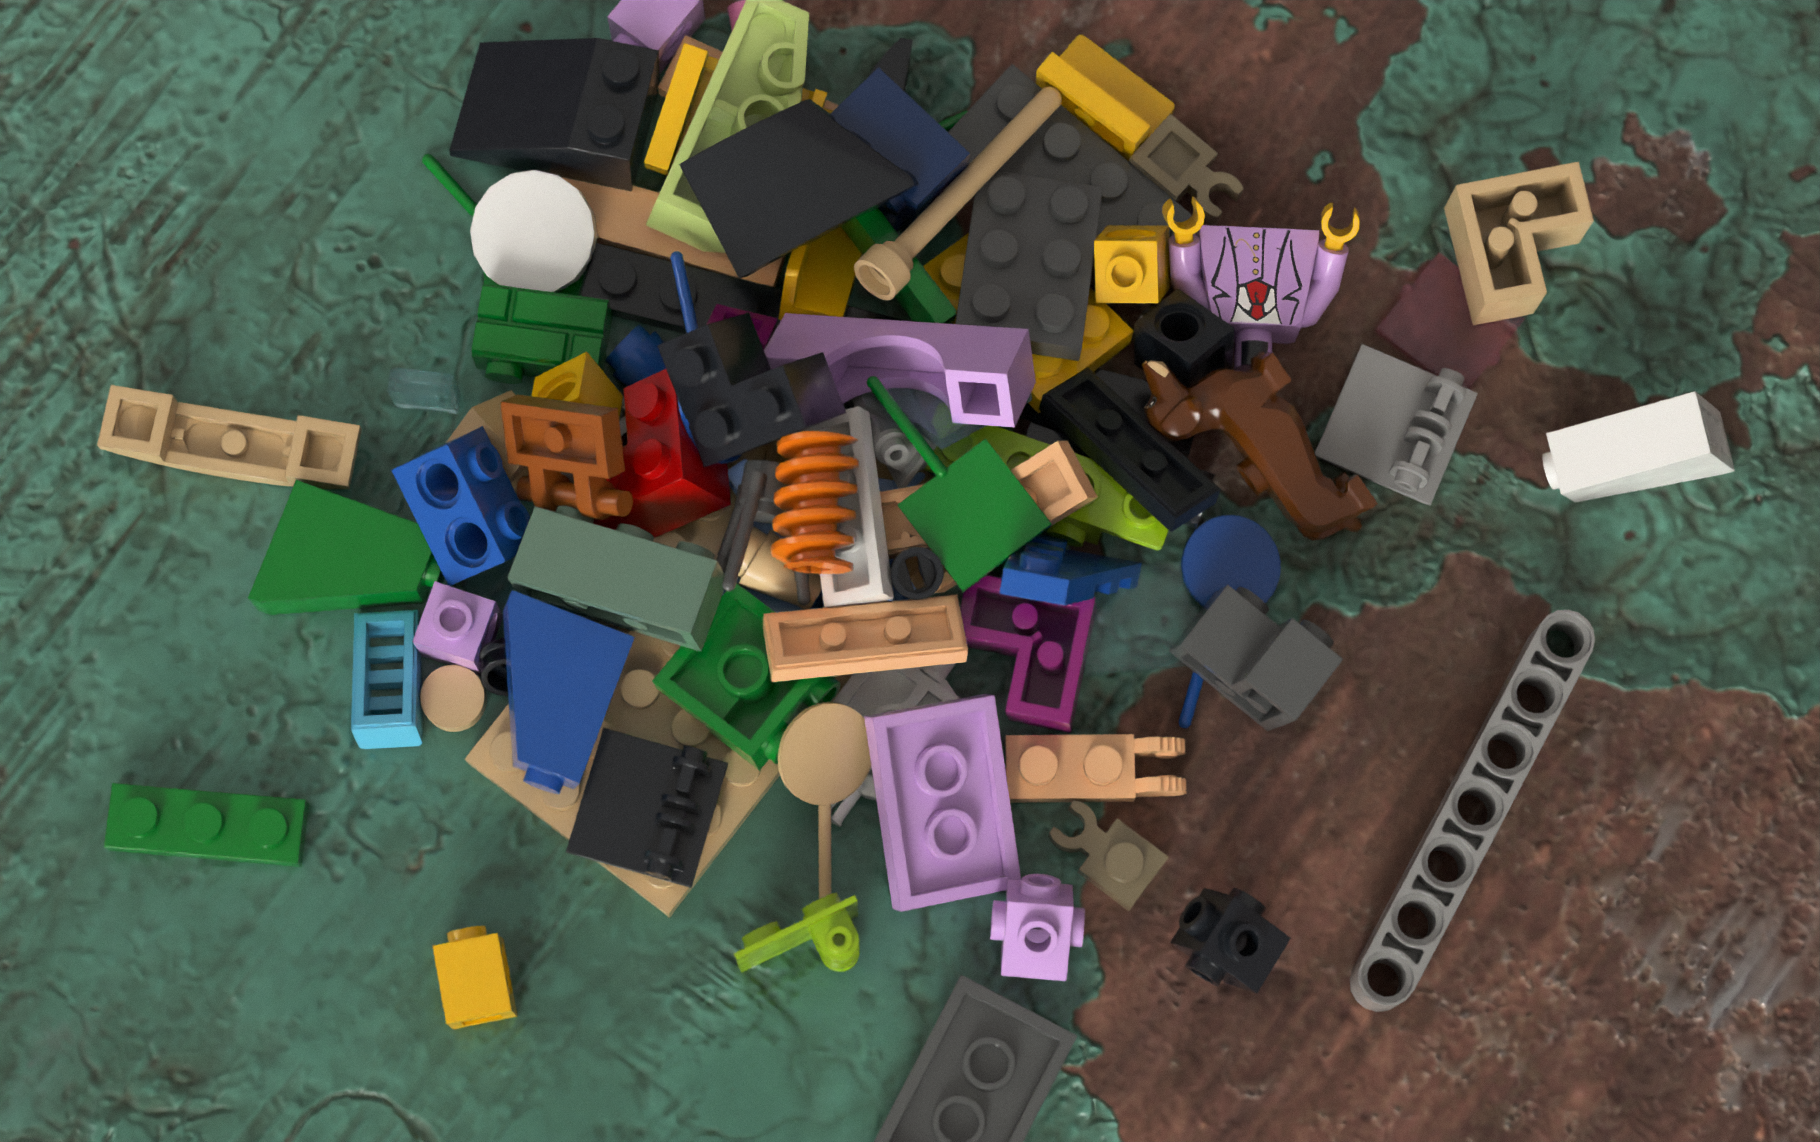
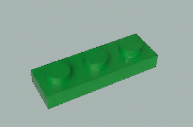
M112 783L104 848L109 851L302 867L309 803L305 799Z

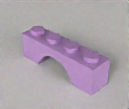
M785 313L764 349L771 370L823 352L843 404L857 396L872 392L867 386V379L870 376H876L886 389H916L938 397L949 408L952 423L1015 427L1036 383L1029 329Z

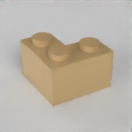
M1579 162L1455 186L1444 210L1472 325L1534 314L1547 290L1537 252L1579 244L1594 221Z

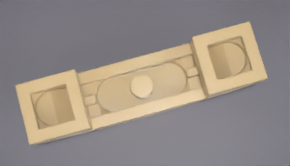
M111 385L97 446L102 450L159 465L230 479L294 487L296 480L321 489H349L362 428L360 425L300 415L297 416L296 421L182 403L178 402L171 394Z

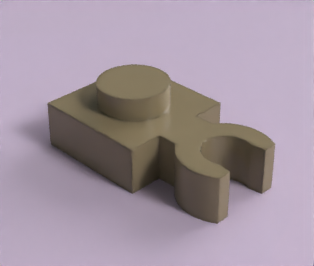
M1171 113L1129 159L1133 166L1176 202L1186 193L1195 197L1204 210V220L1214 225L1220 220L1222 211L1210 201L1209 195L1215 191H1222L1231 199L1237 201L1243 192V186L1236 177L1226 172H1213L1209 169L1215 162L1218 153Z
M1073 800L1068 811L1082 821L1083 832L1076 837H1068L1061 830L1053 827L1048 835L1050 841L1055 847L1064 852L1074 853L1080 851L1087 856V859L1077 873L1126 910L1130 911L1166 863L1169 856L1118 818L1105 833L1097 827V819L1092 809L1080 801Z

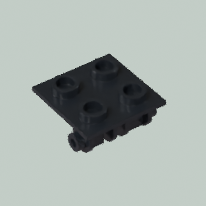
M603 728L566 853L692 888L728 763L709 758L708 752L695 747L683 746L681 750Z

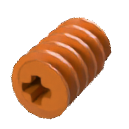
M803 431L783 436L777 441L778 454L788 460L776 466L775 475L777 480L788 486L780 488L774 493V503L787 512L774 517L772 527L775 532L787 538L777 540L771 545V555L778 561L786 563L784 564L785 568L796 572L813 574H841L853 571L854 564L835 557V553L838 549L855 545V538L837 531V524L856 519V511L838 505V498L857 494V485L839 478L840 472L859 468L858 459L841 453V447L854 444L859 441L858 439L840 433Z

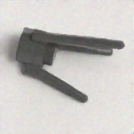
M751 460L747 461L744 465L742 482L738 485L735 506L716 559L725 575L722 583L725 591H732L736 586L754 521L772 524L774 517L787 512L774 503V493L778 489L788 486L776 479L775 468L780 464L778 462ZM794 571L798 602L804 606L808 605L810 602L809 573Z

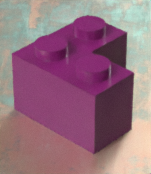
M985 575L963 593L960 611L967 647L1016 657L1005 710L1009 721L1071 733L1097 611L1096 598L1064 606L999 594L1002 579Z

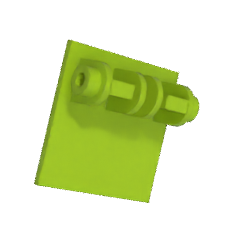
M837 892L829 894L805 906L802 909L803 920L781 930L778 922L775 921L742 937L744 949L734 953L741 973L811 939L823 963L829 969L836 972H844L854 967L860 954L859 935L852 922V919L858 917V900L856 896L853 895L841 901Z

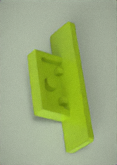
M945 408L938 411L932 427L940 441L934 452L946 468L985 438L1010 470L1050 446V444L998 426L952 423L950 410ZM1075 453L1098 498L1049 527L1046 534L1067 540V545L1082 547L1084 541L1097 545L1101 533L1104 532L1153 550L1162 549L1169 530L1093 459ZM928 465L923 469L934 473Z

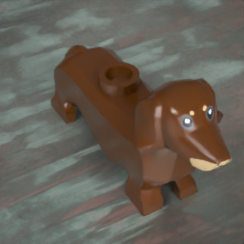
M1258 352L1251 358L1250 370L1217 369L1211 371L1188 388L1178 380L1172 370L1163 362L1148 360L1142 364L1152 394L1144 407L1146 421L1170 442L1183 441L1210 429L1223 431L1244 458V460L1236 465V468L1248 487L1257 496L1267 491L1283 515L1296 526L1304 537L1310 540H1323L1342 529L1357 533L1362 527L1361 519L1357 516L1378 504L1358 475L1355 474L1349 478L1345 472H1342L1332 481L1322 474L1300 415L1294 406L1276 395L1278 390L1291 381V378L1273 352H1267L1266 354Z

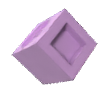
M621 0L607 18L613 41L659 50V68L661 73L673 59L684 36L691 37L704 22L705 13L703 0Z
M434 581L412 642L423 657L447 665H460L479 675L478 672L480 673L482 663L479 658L480 649L485 644L495 640L503 615L496 601Z

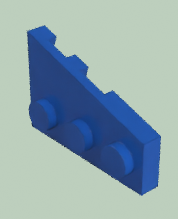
M1040 534L1008 558L1003 569L999 594L1066 606L1093 599L1095 592L1108 595L1117 593L1118 586L1125 589L1137 588L1142 563L1066 549L1067 540Z

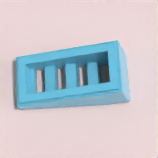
M418 610L354 613L351 731L358 746L362 749L422 745L423 709L420 702L422 688L421 654L412 642L420 622ZM404 636V645L370 647V638ZM403 662V669L371 671V664ZM403 689V695L372 697L371 690Z

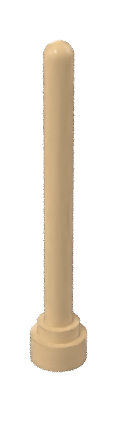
M1050 86L1041 89L894 242L885 241L883 244H874L855 263L854 271L859 282L868 292L882 300H891L910 281V271L913 268L912 259L1059 108L1062 102L1059 90Z

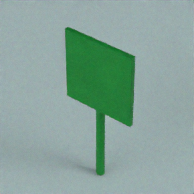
M870 376L867 379V386L936 475L897 506L932 552L937 555L944 568L963 592L1052 526L1051 522L986 438L946 468L876 376Z

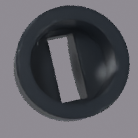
M906 548L899 552L891 563L890 576L892 585L898 593L907 598L925 599L933 595L942 583V563L936 554L926 548ZM916 556L919 573L925 587L916 590L913 589L905 559Z

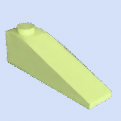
M783 0L745 1L657 197L646 226L699 250L726 253L679 164L733 134L802 102V87L805 82L809 12Z

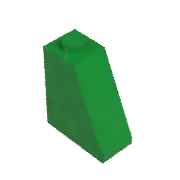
M296 480L248 599L258 611L269 615L423 604L430 587H433L434 581L443 584L445 578L418 523Z

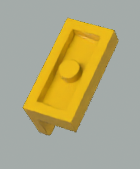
M1078 35L1060 57L1051 52L1036 72L1035 83L1043 89L1050 86L1058 89L1062 96L1061 105L1127 161L1170 113L1173 114L1175 105L1172 101L1084 35Z
M841 226L816 241L800 246L791 252L785 272L779 320H782L785 313L845 317L856 280L854 265L862 257V254Z

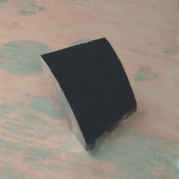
M810 99L767 117L679 164L739 278L755 273L798 247L816 241L861 214L870 213L919 185L913 174L898 168L871 148V143L856 132L848 131L838 124L834 116Z

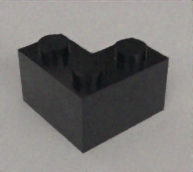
M749 312L707 324L658 345L685 419H688L690 424L689 429L704 467L777 441L783 436L800 432L846 413L824 353H818L771 370Z

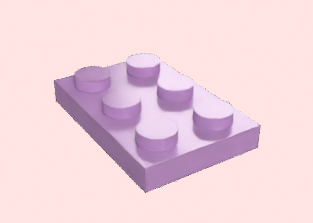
M982 694L864 716L892 909L902 912L1007 890L1008 879L1021 880L995 695Z

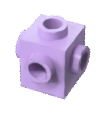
M1045 874L1025 875L1022 877V880L1008 879L1006 901L993 900L990 940L1002 941L1001 976L1058 981L1067 980L1070 946L1082 947L1085 922V908L1074 907L1072 885L1061 884L1058 878Z

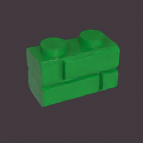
M484 283L481 290L478 319L475 325L471 356L477 369L485 370L484 376L489 380L505 384L522 383L523 375L536 377L588 352L604 372L612 324L610 302L606 299Z

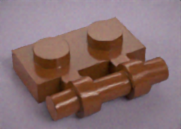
M519 394L500 402L508 464L527 466L529 476L521 477L517 483L516 493L520 500L533 502L536 507L556 512L558 506L572 507L578 509L582 516L598 520H605L611 515L625 517L630 513L633 506L630 492L615 489L612 483L606 481V479L625 471L618 408ZM561 472L573 473L574 483L570 482L567 476L562 475Z

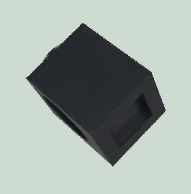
M1176 289L1159 304L1148 306L1138 317L1134 326V364L1141 370H1143L1142 364L1145 361L1163 362L1172 370L1178 380L1188 388L1211 371L1221 368L1233 369L1234 327L1180 289Z

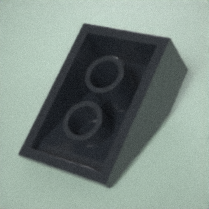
M601 38L480 42L450 146V156L524 172L537 170L563 178L632 192L659 93V50Z

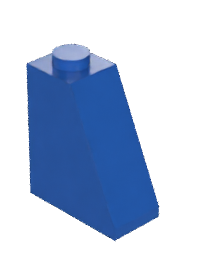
M512 590L503 609L513 767L526 771L523 778L525 783L550 793L560 794L563 786L575 789L581 781L635 637Z

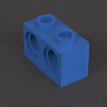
M483 426L391 470L448 586L502 564L516 556L530 516L526 508L520 503L503 468L501 456L491 444Z

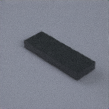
M1090 368L1084 369L1043 394L1039 410L1170 532L1176 530L1216 503L1221 489Z

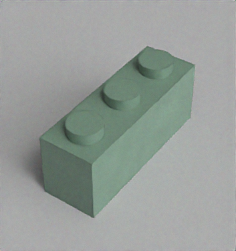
M558 506L556 512L534 507L507 577L517 592L574 614L700 652L702 651L724 591L722 583L725 575L718 561L714 560L715 555L710 550L684 541L678 542L676 548L653 542L654 536L629 524L620 523L617 525L616 530L593 524L594 519L586 518L580 514L578 509L568 506Z

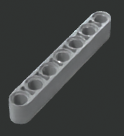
M1568 609L1557 610L1547 615L1530 634L1352 969L1350 989L1355 1000L1365 1009L1374 1012L1388 1011L1407 1000L1415 990L1593 651L1595 644L1594 629L1588 619L1580 613ZM1558 630L1567 634L1574 644L1573 657L1562 658L1551 652L1546 642L1547 632ZM1530 685L1540 690L1545 698L1546 706L1544 712L1532 713L1521 707L1517 700L1518 686ZM1502 740L1513 747L1517 759L1515 768L1502 769L1491 762L1487 752L1489 741ZM1472 795L1484 803L1487 808V819L1484 825L1475 826L1461 818L1457 805L1459 797ZM1430 852H1447L1455 859L1458 867L1455 881L1443 882L1431 874L1427 861ZM1414 907L1424 913L1428 920V932L1425 938L1413 939L1407 937L1401 931L1397 919L1401 908ZM1383 963L1389 965L1398 976L1399 985L1394 996L1384 997L1371 989L1368 984L1367 973L1372 964Z

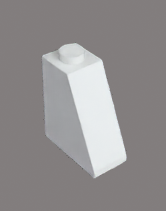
M1696 391L1546 433L1550 452L1543 453L1542 455L1545 474L1553 490L1559 488L1561 495L1575 503L1735 471L1720 411Z

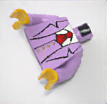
M1193 196V214L1187 221L1177 222L1173 219L1174 204L1171 199L1164 203L1162 209L1163 217L1175 233V235L1169 238L1171 286L1174 291L1180 289L1234 327L1235 370H1250L1251 358L1258 352H1264L1265 354L1272 352V343H1293L1298 336L1300 328H1307L1317 323L1340 288L1349 252L1344 242L1356 236L1360 225L1359 213L1355 207L1352 213L1353 219L1351 224L1344 229H1336L1328 222L1332 214L1333 203L1326 205L1321 214L1322 230L1326 239L1319 241V230L1203 225L1205 218L1204 210Z

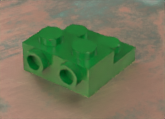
M736 583L734 590L726 591L722 595L702 651L680 646L652 682L659 691L704 724L712 735L760 771L769 759L773 763L778 764L780 741L790 722L800 712L812 705L832 702L840 689L841 683L835 679L836 676L772 682L762 624L763 614L776 612Z

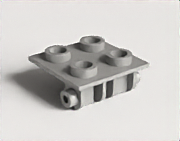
M1362 344L1315 451V456L1320 460L1430 506L1478 393L1462 387L1465 377L1457 371L1442 368L1437 376Z

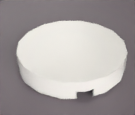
M537 170L510 174L490 186L475 207L470 228L473 253L486 276L503 286L559 293L579 280L587 269L586 266L591 260L598 238L594 212L582 192L558 175Z

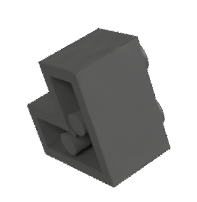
M1226 585L1214 592L1170 648L1169 652L1266 731L1296 721L1343 661V658L1330 649L1334 644L1332 638L1314 623L1302 620L1299 624L1291 618L1277 625L1266 616L1269 608L1257 595L1241 586L1235 591L1229 585Z

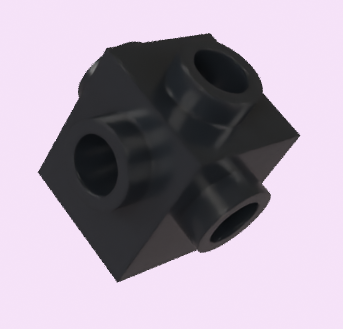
M1203 888L1200 895L1191 900L1184 908L1179 919V929L1170 943L1190 957L1185 964L1186 968L1208 983L1219 986L1223 981L1226 984L1258 993L1291 938L1262 917L1266 907L1248 893L1237 888H1232L1229 894Z

